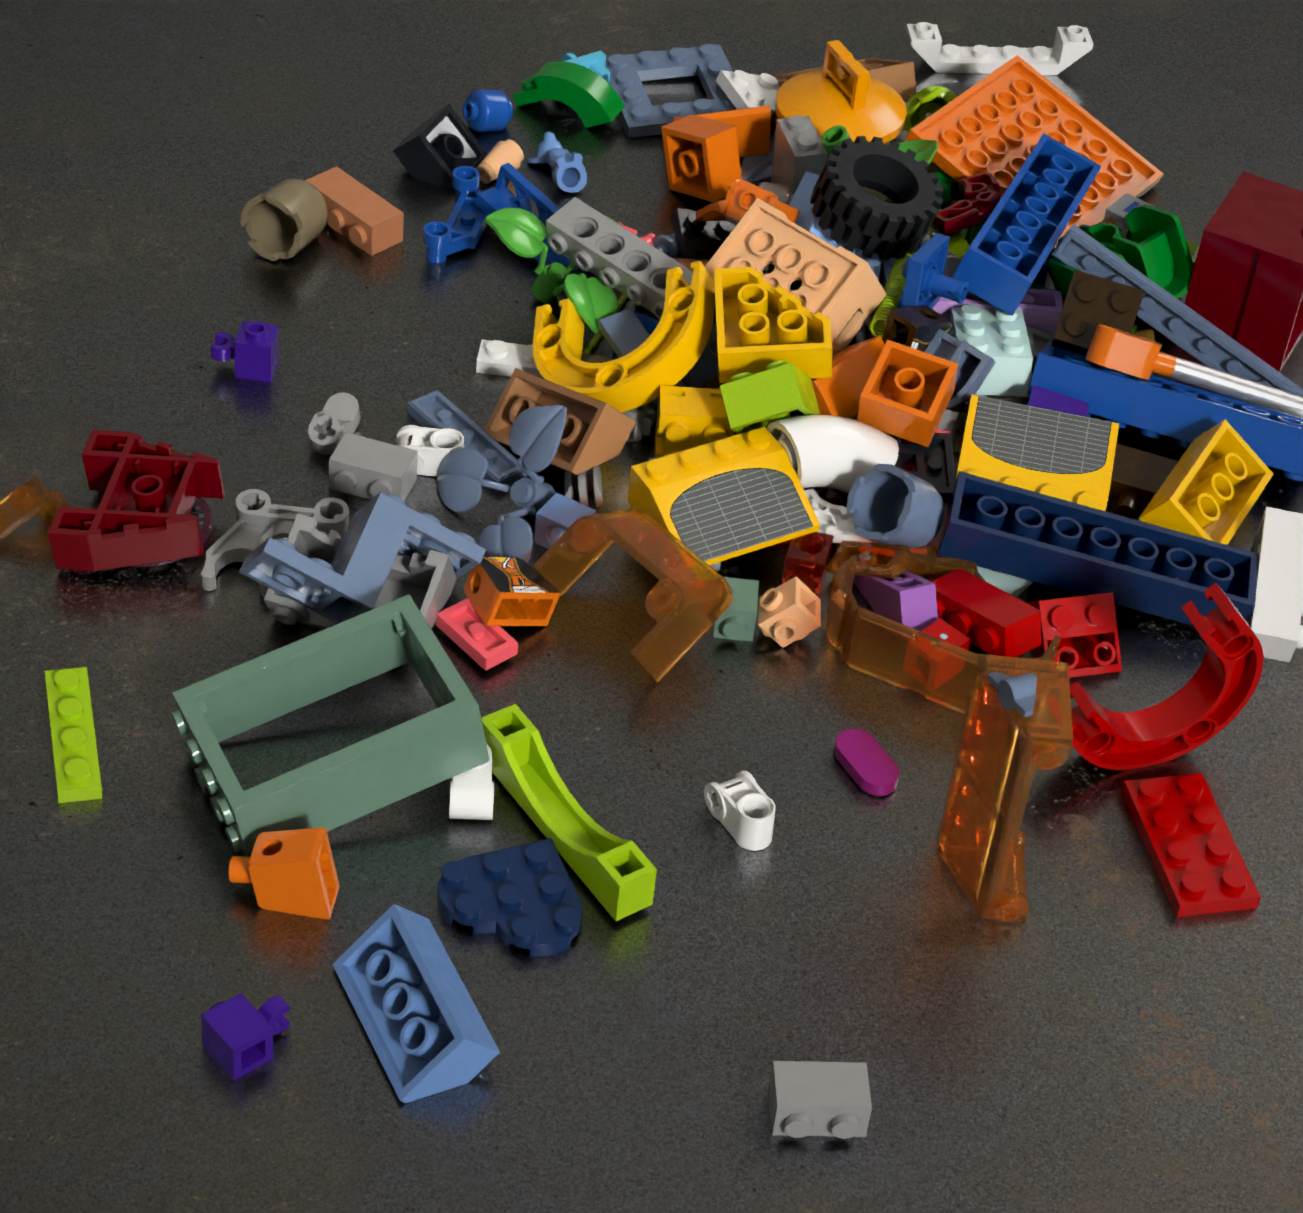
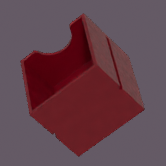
M1243 171L1204 228L1185 305L1277 371L1281 370L1303 333V191Z

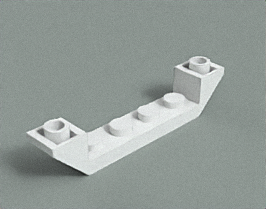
M920 22L906 25V32L911 46L936 73L991 74L1018 55L1041 75H1058L1093 49V41L1087 27L1078 25L1057 27L1053 48L1045 46L1019 48L1013 45L1005 47H988L985 45L967 47L947 44L941 46L942 38L937 24Z

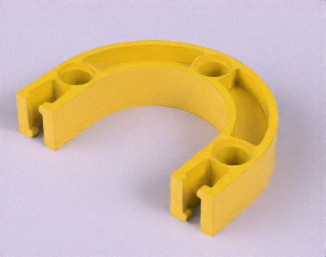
M701 261L691 263L693 275L690 286L683 278V271L680 267L668 269L664 310L655 330L639 347L630 353L603 363L582 361L585 321L578 314L569 298L559 301V306L561 307L559 322L552 314V307L546 304L536 307L533 358L539 373L545 380L605 402L622 413L655 400L659 397L660 385L675 386L692 369L708 343L714 320V280Z

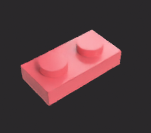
M468 598L437 613L436 626L485 671L518 654V642L500 626H486Z

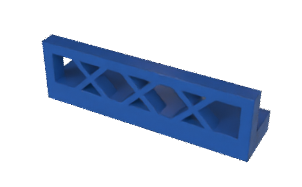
M510 163L501 165L495 187L477 193L474 203L487 216L503 208H521L537 216L545 226L546 220L560 209ZM509 180L513 182L517 196L507 189ZM529 198L535 202L539 216L532 211ZM547 235L543 241L548 246L545 266L557 262L567 267L572 260L563 254L554 252L548 244ZM540 254L534 257V259L537 262H539ZM576 266L569 274L578 275L584 273L587 276L589 271H584Z

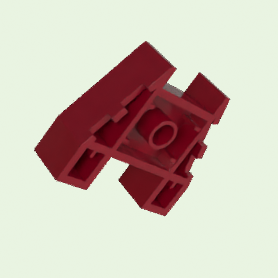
M92 430L82 452V459L89 489L105 491L98 509L58 507L48 530V538L56 569L101 571L203 555L204 547L197 515H190L196 497L224 499L225 491L219 459L193 452L188 456L173 451L172 445L159 441L156 445L143 442L142 435L132 432Z

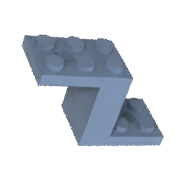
M380 492L353 514L331 565L322 559H310L297 552L296 547L286 540L269 537L245 558L239 572L338 624L374 608L397 554L412 558L415 552L422 555L423 561L427 559L430 550L449 554L457 580L481 563L486 549L475 544L476 541L471 536L462 532H453L442 526L440 520L433 515L418 513L407 507L404 500L398 496Z

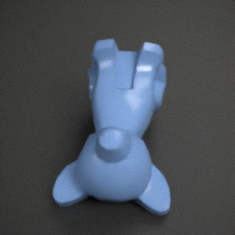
M545 132L543 141L538 144L537 156L527 158V163L549 164L552 179L556 186L565 192H579L587 184V173L582 164V155L576 152L571 154L568 150L562 148L561 143L556 140L554 133Z

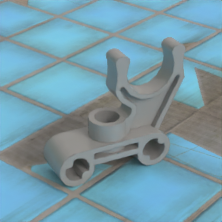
M248 489L241 492L235 500L237 522L206 551L205 566L201 571L202 588L206 591L215 590L216 576L220 569L233 562H244L245 558L269 537L287 541L297 513L316 518L318 522L315 528L318 531L327 534L331 530L338 531L341 539H343L349 526L348 505L338 498L322 499L316 503L314 508L271 504L269 495L262 490ZM259 583V593L265 597L268 587Z

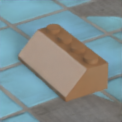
M515 368L484 431L497 442L510 447L511 428L521 412L536 406L567 407L563 435L556 455L550 464L578 475L619 456L636 421L605 402Z

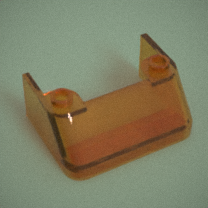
M627 508L583 516L563 533L533 567L543 578L561 592V597L613 542H616L660 581L649 591L645 600L646 610L657 624L630 652L658 683L729 608L733 600L732 588L718 572L640 508Z

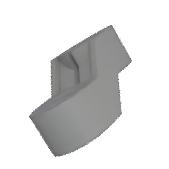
M345 392L336 393L327 400L322 411L314 414L308 427V435L311 447L315 452L321 455H331L346 432L354 434L361 419L359 404L355 396Z

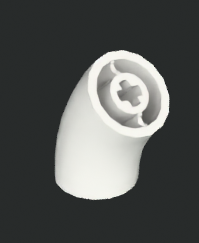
M805 415L773 421L767 426V430L785 449L803 488L825 487L849 495L850 489L859 476L865 477L871 470L876 469L874 467L877 464H892L895 466L898 459L899 447L897 440L873 426L854 419L833 415Z

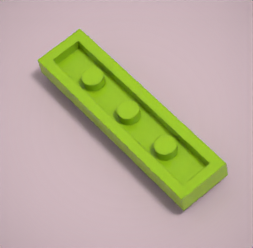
M87 667L45 671L58 803L103 799Z

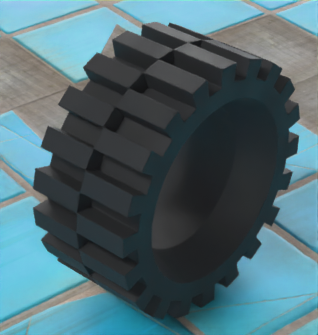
M857 136L854 142L850 138L843 140L841 146L837 144L832 149L831 154H829L811 195L810 203L814 204L812 208L813 216L821 217L818 222L821 229H830L832 232L829 237L835 242H838L840 239L845 241L846 245L844 248L851 252L856 247L863 250L862 256L871 258L873 253H877L880 260H889L892 253L896 259L904 258L907 252L910 255L916 252L918 246L920 247L922 238L931 227L943 202V198H941L943 194L942 185H936L939 180L935 172L928 173L927 170L930 165L924 159L919 162L914 159L916 153L908 149L905 153L898 149L900 144L891 141L889 145L883 144V139L879 137H873L872 141L868 142L865 136ZM861 187L878 191L896 204L876 199Z

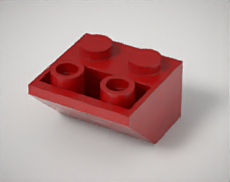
M1113 592L1026 602L1041 610V645L1030 651L1045 680L1122 671Z

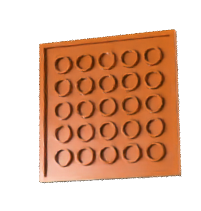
M1018 55L910 129L906 137L907 141H937L938 149L932 161L957 182L962 178L986 171L992 174L999 182L1001 198L1043 133L1099 164L1102 167L1060 238L1065 236L1073 224L1080 227L1081 225L1092 226L1103 223L1106 209L1123 195L1128 193L1139 199L1154 187L1164 175Z

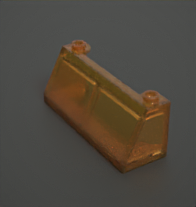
M978 654L938 831L937 851L981 919L1016 923L1026 922L1029 910V900L1026 896L1024 855L1026 839L1025 832H1021L1020 827L1035 769L1050 770L1060 767L1067 761L1073 743L1068 663ZM998 672L1012 677L1026 673L1035 674L1037 677L1033 715L1024 717L1017 709L1007 711L1000 702L998 690L987 680V674Z

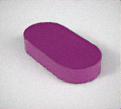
M846 729L837 735L834 756L864 792L875 796H884L896 789L900 774L899 768L870 733L861 729Z

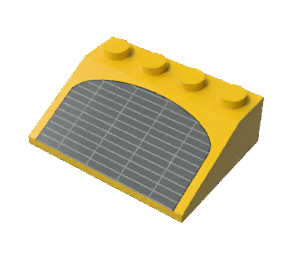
M971 394L955 473L956 480L959 471L1106 511L1119 423Z
M765 426L631 466L627 502L684 573L810 534L820 529V523L785 449Z

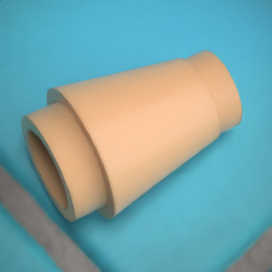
M510 139L498 141L479 166L476 167L480 173L479 179L485 184L496 180L501 165L510 163L515 169H518L524 159L520 146Z

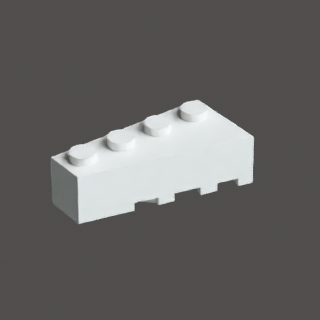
M1266 507L1250 549L1251 552L1259 554L1255 608L1247 623L1261 643L1264 658L1290 663L1295 649H1302L1303 625H1300L1301 617H1303V514Z

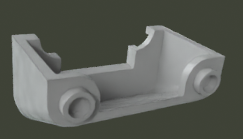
M297 513L287 541L296 547L297 552L310 559H322L331 565L342 541L339 532L331 530L327 534L318 531L315 528L318 522L316 518ZM430 550L427 559L424 561L422 555L415 552L412 558L397 555L374 608L410 594L432 629L437 619V613L443 610L456 582V575L449 554ZM270 588L266 592L264 601L273 612L272 617L281 623L294 625L296 622H300L321 629L337 624Z

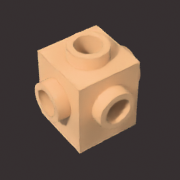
M795 576L777 588L769 589L759 597L757 624L765 636L771 637L784 648L796 640L805 638L810 632L821 627V599Z

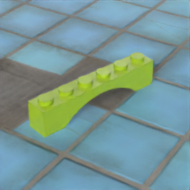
M516 704L481 717L486 743L492 751V773L545 837L552 839L559 854L612 918L618 921L653 905L657 873L655 866L632 840L621 839L609 833L582 809L558 774L538 729Z

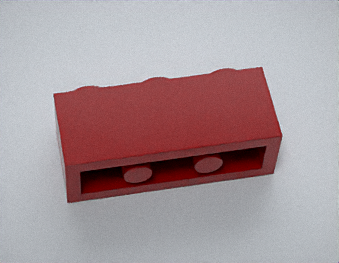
M961 568L931 581L935 583L938 619H943L969 637L971 644L1004 662L1041 645V610Z

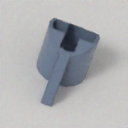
M998 672L987 674V680L998 690L1000 702L1007 711L1017 709L1024 717L1033 715L1037 677L1035 674L1026 673L1014 677Z

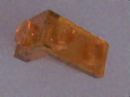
M35 476L0 501V540L37 514L51 526L58 507H70L68 501L59 490L51 491Z

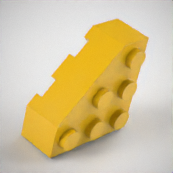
M752 267L714 269L719 383H729L730 378L736 374L751 372L753 375L765 371V367L768 364L783 360L795 364L811 379L832 378L831 324L828 317L819 311L814 314L802 306L801 299L780 285L775 288L763 280V274Z

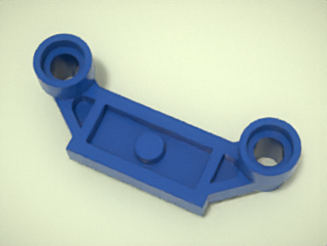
M459 166L453 170L452 186L455 189L456 204L447 222L432 221L423 228L426 259L430 263L440 264L446 261L447 255L466 248L475 249L487 225L484 222L487 215L474 204L477 193L481 192L479 189L480 173L474 167Z

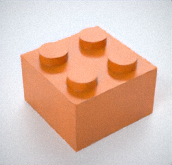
M691 114L661 127L669 190L716 202L726 197L729 191L728 186L734 180L742 179L736 126Z
M887 339L860 395L857 421L873 426L882 432L929 447L955 390L959 364Z

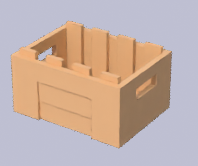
M759 198L755 200L705 266L713 280L714 269L752 267L763 274V280L775 288L780 285L801 299L802 306L814 314L819 311L828 317L831 324L832 356L849 345L887 295L867 261L841 246L838 248L832 246L791 222L785 213ZM769 264L775 265L771 273H763L765 266ZM794 281H802V286L798 290L790 289Z

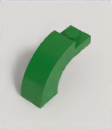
M565 61L546 62L536 74L524 78L521 81V86L512 95L517 106L542 100L560 101L571 107L578 114L585 128L612 122L625 107L617 92L601 76L584 66Z

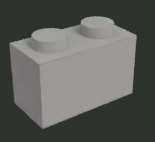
M346 432L329 458V489L370 500L381 492L398 496L405 501L417 480L418 451Z
M773 1061L768 1087L772 1136H790L794 1138L830 1136L842 1139L866 1137L872 1111L867 1062Z

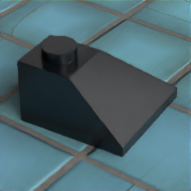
M450 104L444 106L411 132L393 150L401 164L413 178L455 191L452 186L453 170L459 166L476 168L488 155Z

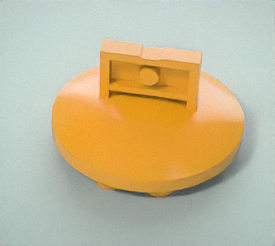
M839 40L827 42L823 70L801 73L788 79L779 88L775 102V112L778 119L789 118L795 115L809 116L820 139H822L823 134L829 128L840 125L846 128L853 142L857 136H865L868 142H871L873 137H879L883 139V144L885 145L901 133L905 125L907 113L901 96L889 85L870 77L868 70L858 60L854 59L852 53Z

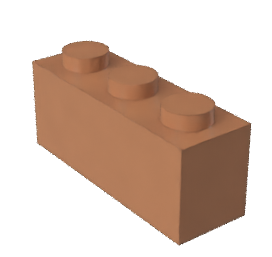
M336 166L305 180L315 186L326 201L328 210L326 224L369 255L373 256L403 241L404 213Z

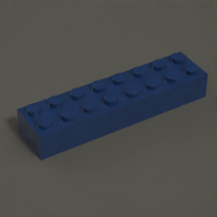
M959 471L947 506L938 552L939 556L1084 596L1113 592L1114 604L1189 625L1193 624L1181 607L1192 601L1202 616L1217 608L1218 606L1213 599L1209 601L1204 594L1205 590L1215 583L1219 585L1236 606L1246 622H1248L1255 608L1258 553Z

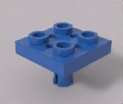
M936 233L926 244L923 243L912 257L909 256L906 259L902 270V277L906 278L905 287L900 293L897 308L925 305L932 309L939 302L940 297L956 301L959 304L964 302L968 290L964 288L969 287V282L944 275L950 237Z

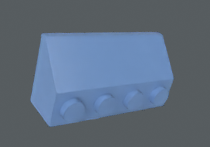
M393 904L332 964L401 1102L409 1103L467 1084L500 1053L429 918Z

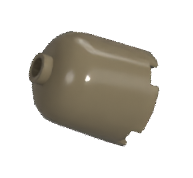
M289 178L249 200L242 209L240 223L242 227L246 226L247 233L251 238L248 242L250 247L260 256L271 261H277L278 259H288L295 256L318 237L326 226L328 210L324 197L315 186L299 178Z

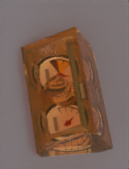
M842 541L826 569L828 573L896 578L913 569L917 562L908 545Z

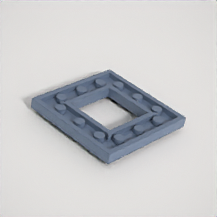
M704 44L700 47L691 48L675 47L671 50L642 51L641 53L628 55L613 54L606 57L605 67L611 72L609 84L617 92L625 106L618 115L628 138L662 134L661 127L671 123L675 117L737 110L716 82L721 70L733 72L720 44ZM697 75L706 94L708 93L711 99L702 98L682 103L668 102L664 105L652 106L642 81Z

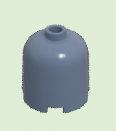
M877 464L874 467L876 469L871 470L865 477L859 476L855 480L849 491L846 508L847 512L852 514L853 524L855 525L854 530L857 534L870 541L898 549L910 550L927 545L938 534L943 524L945 510L942 497L932 484L892 464Z

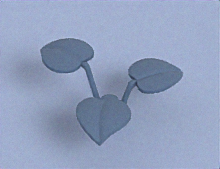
M553 405L528 408L517 416L510 432L511 450L520 456L517 462L518 466L530 478H521L512 486L483 479L488 468L487 459L481 452L471 448H461L451 452L444 458L438 469L437 485L440 497L445 506L453 511L467 512L474 508L481 498L482 486L510 493L514 504L522 508L499 516L498 525H489L483 530L479 546L485 548L492 557L520 558L526 563L529 562L533 547V534L530 525L520 517L524 515L534 516L555 494L554 488L549 483L543 482L544 477L537 475L535 472H540L547 468L556 455L565 427L567 407Z

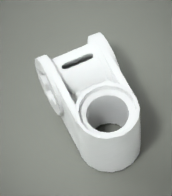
M406 425L397 432L396 443L397 446L418 451L417 475L438 477V469L444 458L451 452L464 448V436L461 432L451 428L437 429ZM410 435L413 436L411 443L408 441Z
M488 744L487 749L490 761L452 777L450 781L449 819L493 820L494 781H492V751Z
M743 770L738 772L735 778L721 784L711 782L705 785L704 797L710 813L721 822L740 847L758 851L770 845L772 842L776 805L756 783L752 774Z

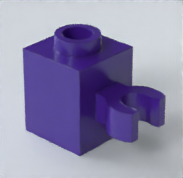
M242 321L236 338L231 334L218 332L215 334V344L211 345V359L216 361L235 359V378L271 383L279 362V326L258 321Z
M242 993L225 1002L216 1003L207 1012L201 1014L202 1045L235 1081L273 1059V1035L285 1031L290 1026V1022L283 1015L290 1011V1006L280 995L268 999L259 1010H256Z

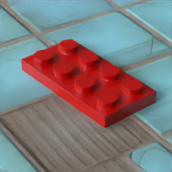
M1202 773L1126 780L1123 782L1121 794L1176 917L1258 908L1261 896Z

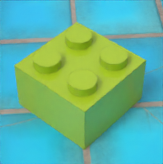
M785 360L776 361L768 364L765 367V371L753 375L751 372L736 374L730 378L729 383L720 385L730 428L738 434L764 426L767 428L770 422L790 417L820 415L811 378L792 362L788 363Z

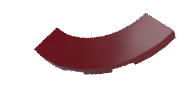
M986 171L960 179L958 181L959 192L965 196V200H959L955 204L938 211L931 228L946 236L966 229L987 218L1001 199L999 182L992 174Z

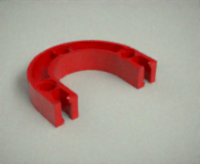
M1217 583L1210 586L1204 592L1209 601L1213 599L1218 606L1207 615L1202 616L1192 601L1181 607L1206 642V652L1198 671L1174 695L1146 709L1133 712H1114L1099 705L1076 681L1065 690L1067 696L1070 699L1074 698L1078 704L1068 713H1063L1053 698L1043 705L1059 733L1088 762L1104 769L1126 771L1171 761L1207 742L1225 728L1247 704L1262 674L1263 649L1255 633Z

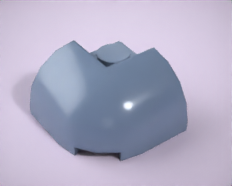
M941 329L937 331L924 351L959 364L955 390L947 405V410L963 406L971 398V394H976L996 363L992 357L963 340L956 339Z

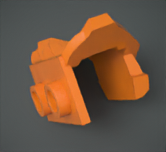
M736 179L728 186L729 191L726 199L714 202L696 211V219L700 222L728 221L737 225L757 198L785 213L788 220L793 223L796 222L801 211L778 201V195L745 180Z

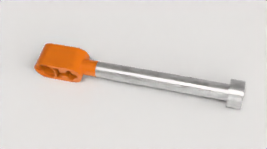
M1097 324L1085 357L1090 362L1147 380L1150 379L1153 372L1242 401L1303 418V396L1160 352L1162 345L1155 341L1106 325Z

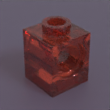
M813 532L792 539L785 559L782 584L796 576L813 593L820 594L830 563L834 536Z

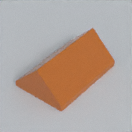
M770 106L695 115L736 126L739 157L770 154ZM675 117L672 120V122L679 120L683 117Z
M880 335L847 346L832 356V378L811 379L820 415L840 416L854 420L858 418L860 395L885 345Z

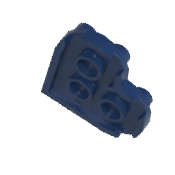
M551 838L473 855L459 861H451L444 864L441 869V878L437 891L440 912L451 924L453 920H456L462 925L472 926L473 933H496L504 945L509 947L511 942L519 948L529 949L530 956L533 957L553 956L567 950L571 946V940L582 928L583 911L581 901Z

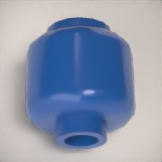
M478 89L468 95L462 107V114L469 127L476 132L501 131L512 118L513 106L505 93L499 89Z

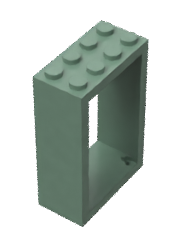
M410 594L172 692L177 710L171 712V716L179 735H186V738L179 740L189 764L194 762L195 765H199L194 770L203 792L209 791L211 795L214 794L209 799L218 821H224L226 825H230L225 828L229 842L234 852L243 850L246 857L251 856L257 836L262 832L326 828L328 832L490 761L479 705ZM408 662L411 663L437 706L432 711L243 791L219 745L221 741Z

